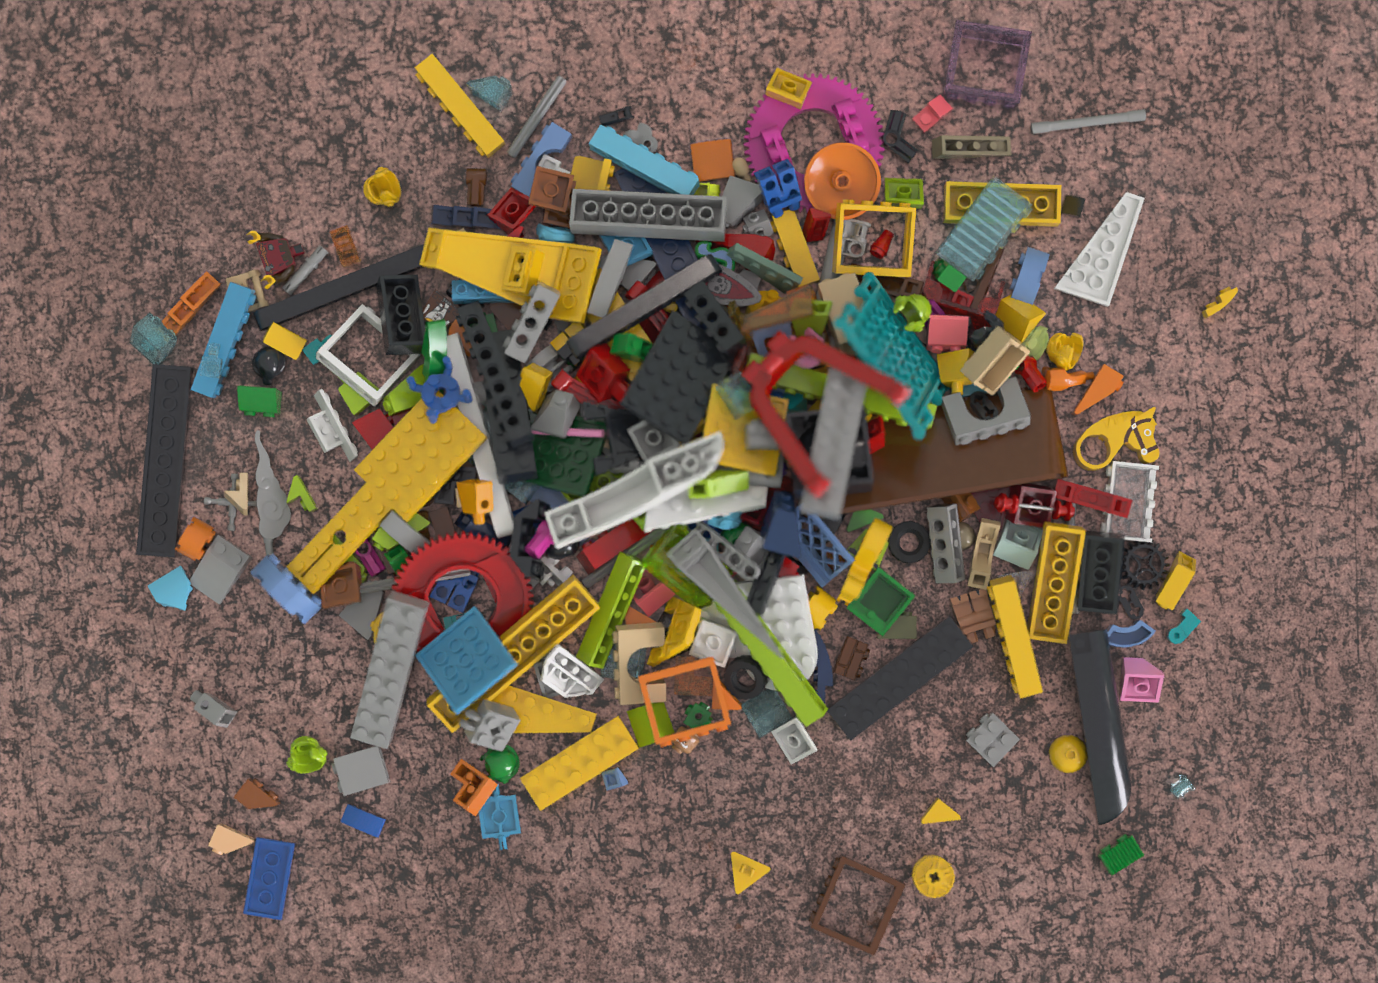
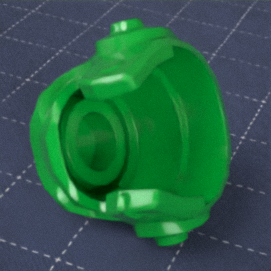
M506 745L503 751L488 748V752L479 759L480 761H485V768L489 774L487 777L491 780H498L503 784L508 783L517 774L520 767L519 756L514 748Z

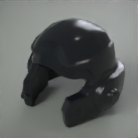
M987 310L984 313V319L991 325V328L982 327L975 330L972 319L969 317L967 338L976 349L984 343L997 326L1005 330L1003 321Z

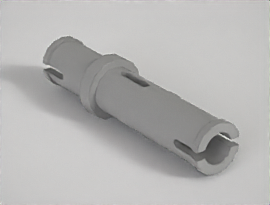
M319 244L311 256L305 258L304 264L282 288L292 296L308 275L319 267L318 264L329 252Z

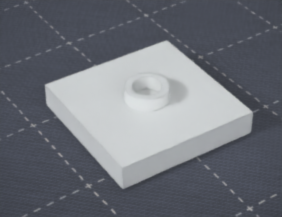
M702 618L689 655L700 659L713 656L715 664L725 668L736 640L737 632L729 627Z

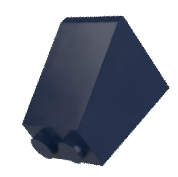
M775 490L761 528L762 548L800 558L801 551L794 496L787 491Z

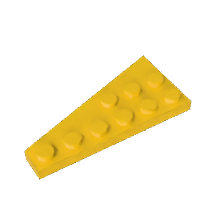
M510 685L491 700L492 702L514 708L521 720L514 733L592 732L597 717L596 713Z

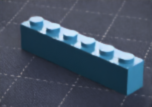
M230 282L191 390L211 398H216L217 395L221 394L223 389L221 383L223 378H226L229 373L230 367H228L230 359L233 360L236 354L235 345L242 338L243 331L241 329L243 323L246 324L249 319L250 313H248L250 305L253 306L256 300V295H254L256 290Z

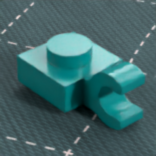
M331 334L324 338L322 342L316 338L302 349L313 365L319 362L316 359L317 351L330 339Z

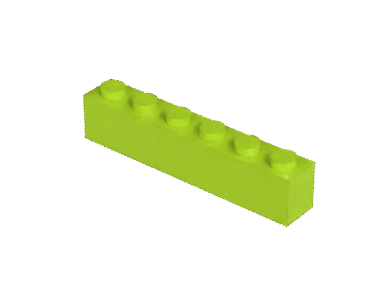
M619 552L599 600L600 609L594 613L576 657L588 666L604 668L614 644L612 633L616 632L615 625H622L647 563L634 555Z

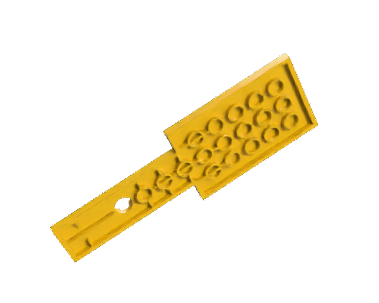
M439 390L436 393L437 397L444 396ZM421 398L354 469L366 482L365 485L286 566L311 593L315 594L379 527L392 510H395L408 523L487 440V437L460 410L452 407L447 412L439 413L436 423L432 424L426 415V411L429 408ZM337 531H344L346 533V541L342 545H336L333 542V536Z

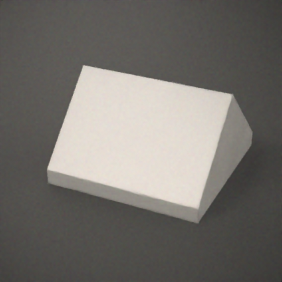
M797 717L771 731L790 764L817 751L816 746Z

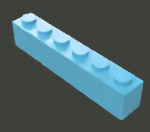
M600 125L589 142L591 151L612 160L618 166L669 194L694 195L700 186L699 178L695 173L691 171L686 172L677 163L666 161L661 154H653L646 146L633 143L631 138L626 135L621 136L617 134L610 126L604 127Z

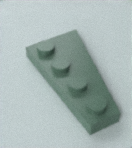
M738 243L728 250L727 255L735 262L740 263L784 294L802 282L803 277Z

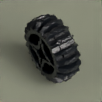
M1154 540L1149 542L1148 545L1147 542H1141L1140 544L1139 541H1134V546L1129 542L1127 543L1129 550L1124 547L1125 555L1123 556L1122 572H1125V575L1122 576V580L1129 578L1126 584L1131 585L1134 582V589H1137L1139 584L1141 590H1145L1146 585L1148 589H1153L1152 582L1155 586H1159L1160 584L1157 579L1164 581L1165 578L1161 574L1169 573L1167 570H1164V567L1170 566L1169 563H1164V560L1169 559V556H1162L1166 551L1165 549L1158 551L1159 543L1153 547ZM1140 548L1150 550L1144 557L1133 553ZM1154 555L1158 560L1157 571L1152 566V559L1154 558ZM1130 558L1135 563L1133 574L1129 569ZM1145 559H1147V562L1145 563L1147 569H1140L1142 564L1139 560L1145 561ZM1143 571L1153 575L1148 580L1137 579Z

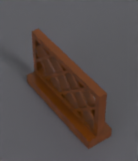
M961 230L949 262L958 269L967 265L970 266L973 274L967 276L964 281L975 277L977 285L975 288L968 290L965 283L963 282L962 284L966 290L965 293L973 292L972 296H974L967 313L977 318L1005 250V244ZM964 236L972 238L974 245L964 249L962 245ZM984 243L992 245L989 253L981 254L978 246ZM976 247L980 257L969 261L966 251ZM964 253L967 262L957 266L955 263L956 256ZM982 260L984 264L983 270L975 273L971 264Z

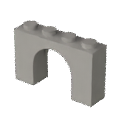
M1016 377L1007 379L997 390L1003 411L999 416L991 420H979L970 415L966 409L961 392L942 397V409L955 445H965L973 440L987 439L991 435L1005 434L1009 430L1023 429L1030 425L1031 415Z

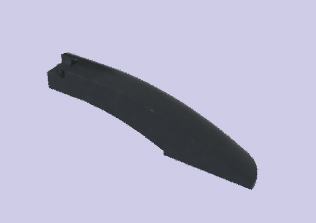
M1107 629L1068 635L1098 825L1109 823L1117 818L1126 808L1131 795V779Z

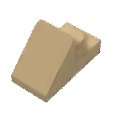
M240 473V479H236V491H224L225 498L243 515H248V473Z

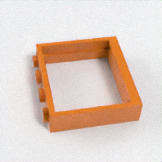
M713 656L638 676L656 745L660 744V747L672 744L671 741L679 739V742L690 740L691 735L698 734V737L708 735L710 730L716 729L717 732L727 730L728 725H731ZM710 666L724 720L660 737L646 683Z

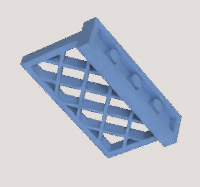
M800 504L795 508L801 556L798 559L819 585L823 587L855 560L819 516L808 514V518L801 517ZM802 522L808 523L809 530L802 529ZM813 524L820 528V533L814 532ZM802 534L809 535V542ZM814 537L821 538V545L814 544ZM826 540L831 541L833 548L826 546ZM815 549L821 550L822 557L816 552ZM826 551L833 553L834 560L827 559ZM838 554L842 555L847 562H840L838 560ZM827 564L834 565V572Z

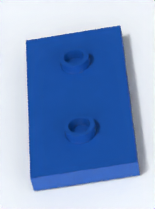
M256 837L243 914L282 920L295 843Z

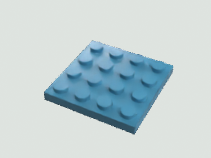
M475 606L415 655L456 714H459L518 665Z

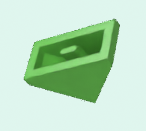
M871 509L853 512L846 531L849 533L871 524L875 517L883 519V514Z

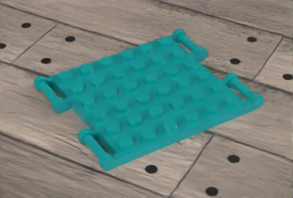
M866 272L862 278L863 281L854 290V294L862 298L863 303L858 310L853 303H846L842 308L841 315L837 316L834 320V326L843 331L846 340L853 345L858 357L863 359L867 365L892 377L896 381L899 380L912 392L897 408L901 412L903 420L908 422L913 429V437L921 440L925 436L927 426L933 421V415L927 408L930 400L934 405H941L943 402L942 397L950 388L941 383L938 364L916 333L904 329L908 322L899 311L894 314L893 307L895 303L872 272ZM869 285L872 287L870 292L867 290ZM849 316L852 318L850 323L847 321Z

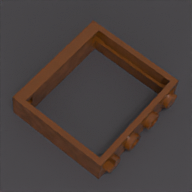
M840 855V858L836 857L833 862L832 868L834 871L832 876L828 875L826 878L824 894L820 893L816 904H818L816 912L812 911L810 915V927L875 956L906 884ZM845 864L894 885L869 946L819 924Z

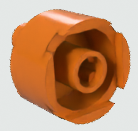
M193 517L191 521L194 524L191 523L186 527L177 543L180 547H175V550L196 561V559H202L207 550L204 548L205 544L210 543L217 532L213 531L214 527Z

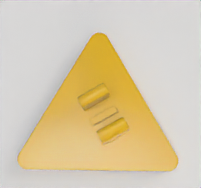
M734 851L731 853L736 894H740L770 871V867Z

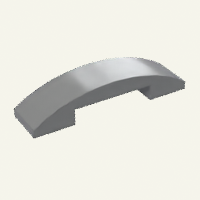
M393 510L380 524L392 538L410 552L414 551L417 553V546L423 548L425 541L428 544L431 543V541L408 525Z

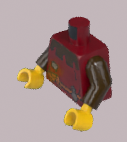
M250 231L246 234L253 236V240L247 241L249 244L258 241L256 246L266 272L261 282L265 280L269 283L264 288L269 289L272 285L287 281L294 272V267L297 266L295 257L305 254L302 244L299 243L291 246L287 238L274 233Z

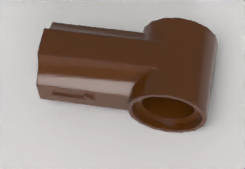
M467 168L468 206H484V186H486L487 181L486 169Z

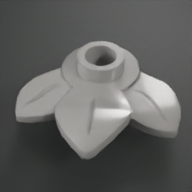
M639 123L637 131L628 130L623 133V135L631 138L632 142L637 145L642 144L645 146L646 142L650 141L649 151L654 153L657 150L658 142L652 136V129L647 124Z

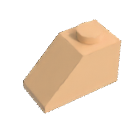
M220 823L217 825L208 846L212 847L213 852L222 855L223 853L226 854L252 844L256 839Z

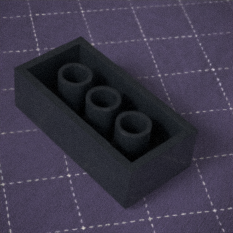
M418 274L379 276L376 289L385 355L422 354L425 324Z
M1096 531L1085 532L1078 611L1117 615L1120 602L1125 534Z

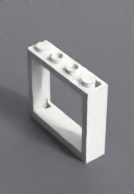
M362 304L317 351L316 359L375 407L419 360L421 354H407L410 357L378 391L331 354L329 349L360 317H363L382 333L381 319L376 316L374 310Z

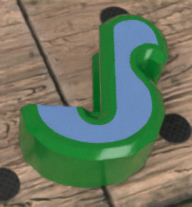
M701 241L695 246V255L698 260L708 254H712L719 265L735 271V261L727 255L729 249L718 247L711 250L712 243L709 241Z

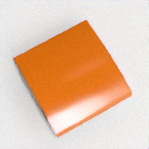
M731 139L690 144L693 170L698 176L699 182L728 179L730 176L736 177L732 167L734 159Z

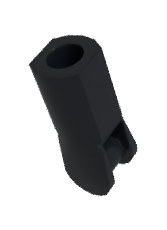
M632 106L600 114L601 125L605 127L634 119V115L631 114ZM623 112L624 117L619 119L618 113Z

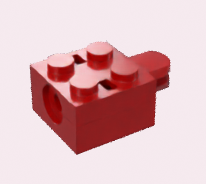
M607 343L590 348L576 377L599 402L614 397L621 402L630 386L625 379L631 369L620 357L610 353L611 348Z

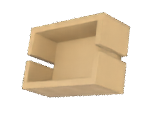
M997 326L984 343L978 347L972 357L965 362L960 371L973 384L993 396L1031 351L1017 338Z

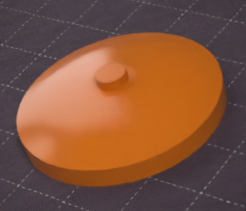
M839 142L821 148L810 159L804 173V189L809 202L815 209L831 214L832 219H836L837 203H843V199L854 200V204H861L862 200L873 201L874 204L880 191L881 175L875 159L865 149L852 143ZM844 209V220L858 217L866 211Z

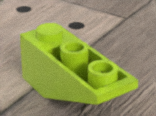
M712 470L704 478L689 487V498H712L749 489V471Z

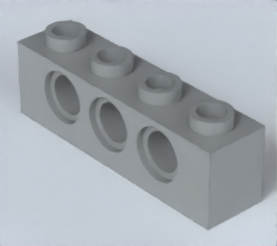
M540 281L537 286H532L529 292L531 297L528 303L524 302L520 312L522 315L520 319H516L511 329L514 331L511 337L507 336L503 343L505 347L504 353L523 363H526L560 296V291ZM541 300L544 302V306L536 308L533 305L534 302ZM532 317L536 322L533 325H527L525 320ZM523 334L527 337V340L519 342L516 337Z
M936 504L927 507V519L930 529L929 538L931 539L932 546L931 556L934 564L933 575L936 583H957L965 580L957 504Z

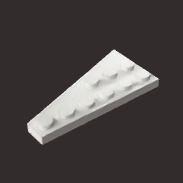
M1128 192L1124 194L1055 286V290L1109 307L1144 201L1143 197Z
M749 485L747 490L712 498H689L688 487L647 511L645 532L661 527L662 529L669 528L670 525L680 523L683 525L708 520L714 516H727L734 512H747L765 508L767 487Z

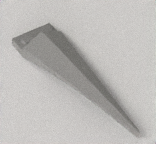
M696 528L666 553L687 577L776 655L783 658V655L710 544Z

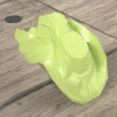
M1041 325L1035 327L1022 342L1031 351L1028 356H1033L1036 361L1043 355L1049 341L1048 329Z

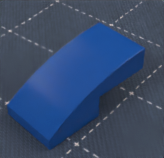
M347 804L340 822L379 838L386 819Z

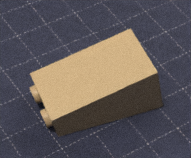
M844 273L838 278L825 279L818 283L820 300L832 301L827 322L835 347L849 356L857 355L856 349L846 340L843 331L834 326V320L837 316L841 315L842 308L846 303H853L857 310L863 303V299L854 294L856 286L859 285L855 273ZM850 316L847 318L848 323L852 320Z

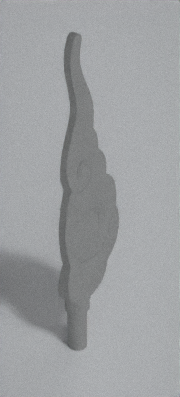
M257 430L255 433V444L259 453V463L255 479L258 486L256 504L260 518L259 533L265 543L266 555H271L273 553V539L282 534L290 521L291 511L286 503L287 496L280 489L277 478L274 477L273 470L270 467L269 456L260 441V431Z

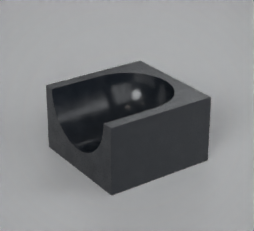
M864 405L862 406L845 494L872 492L874 484ZM821 410L787 413L785 422L811 459ZM790 464L794 500H799L803 498L805 484Z

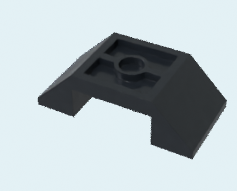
M535 499L514 518L510 556L526 577L541 581V576H544L545 566L542 561L529 557L525 547L535 533L533 522L542 523L544 520L547 521L545 512L552 509L550 504Z

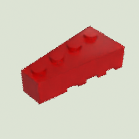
M631 518L614 526L612 531L608 532L605 530L597 536L599 539L594 543L591 540L581 546L583 550L576 557L587 574L590 575L598 567L603 566L617 556L619 552H623L652 531L645 532V528L641 530Z

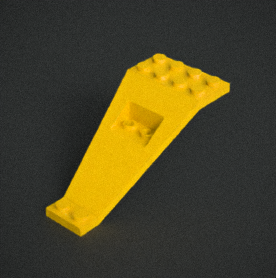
M428 228L419 265L445 271L520 306L524 302L528 303L531 297L529 292L532 286H537L540 281L560 291V296L549 319L584 324L602 249L561 242ZM537 300L533 305L536 308H542L544 302Z

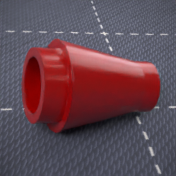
M885 229L871 244L869 252L876 258L883 259L884 256H887L894 234Z

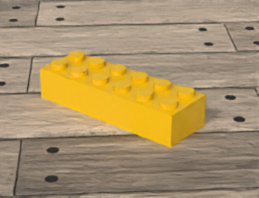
M946 181L944 185L943 223L1058 227L1061 223L1062 185Z
M1044 522L1027 624L1029 639L1067 644L1086 532L1083 527Z
M1012 575L989 580L990 586H987L989 598L991 601L994 600L995 603L991 606L995 618L999 619V623H996L1000 638L1004 639L1001 642L1005 657L1008 656L1009 658L1005 661L1009 674L1013 675V678L1010 679L1014 693L1019 694L1020 698L1043 693L1015 580Z
M618 715L531 770L520 779L541 811L639 749V746Z

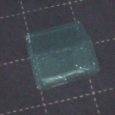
M494 75L470 80L466 84L470 93L502 112L514 94L510 85L511 82L503 76L498 78Z
M148 313L133 326L129 343L152 364H161L175 347L178 338L171 329H167L162 324V321L157 316Z

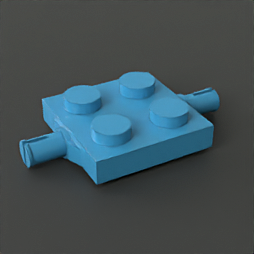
M497 783L496 791L494 789L492 796L487 799L480 809L479 818L482 839L491 837L498 839L499 850H503V846L504 849H508L506 837L521 833L516 794L500 795L499 783Z

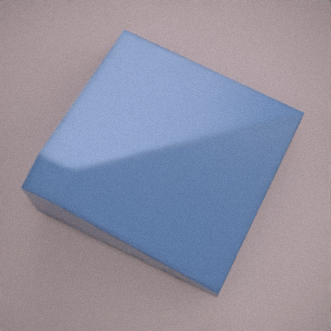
M618 767L601 772L606 790L628 784L627 779Z

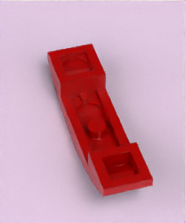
M1061 479L1057 480L1055 487L1057 499L1124 518L1129 516L1133 502L1132 499Z

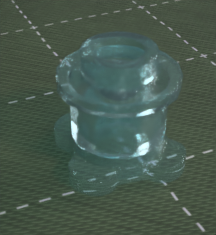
M1181 774L1179 775L1180 779L1175 784H1170L1172 787L1170 791L1177 799L1179 797L1184 799V795L1190 790H1196L1187 777Z

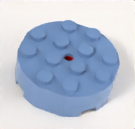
M273 553L271 555L267 554L250 573L254 578L257 577L261 581L260 585L290 614H296L300 618L299 620L306 624L322 607L321 598L317 594H312L287 567L280 564L281 560Z

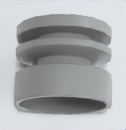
M549 345L538 353L525 367L535 363L552 371L551 383L568 361L562 360L557 363L556 360L560 354L552 345ZM572 365L564 368V371L569 375L574 370ZM550 383L546 395L556 390Z

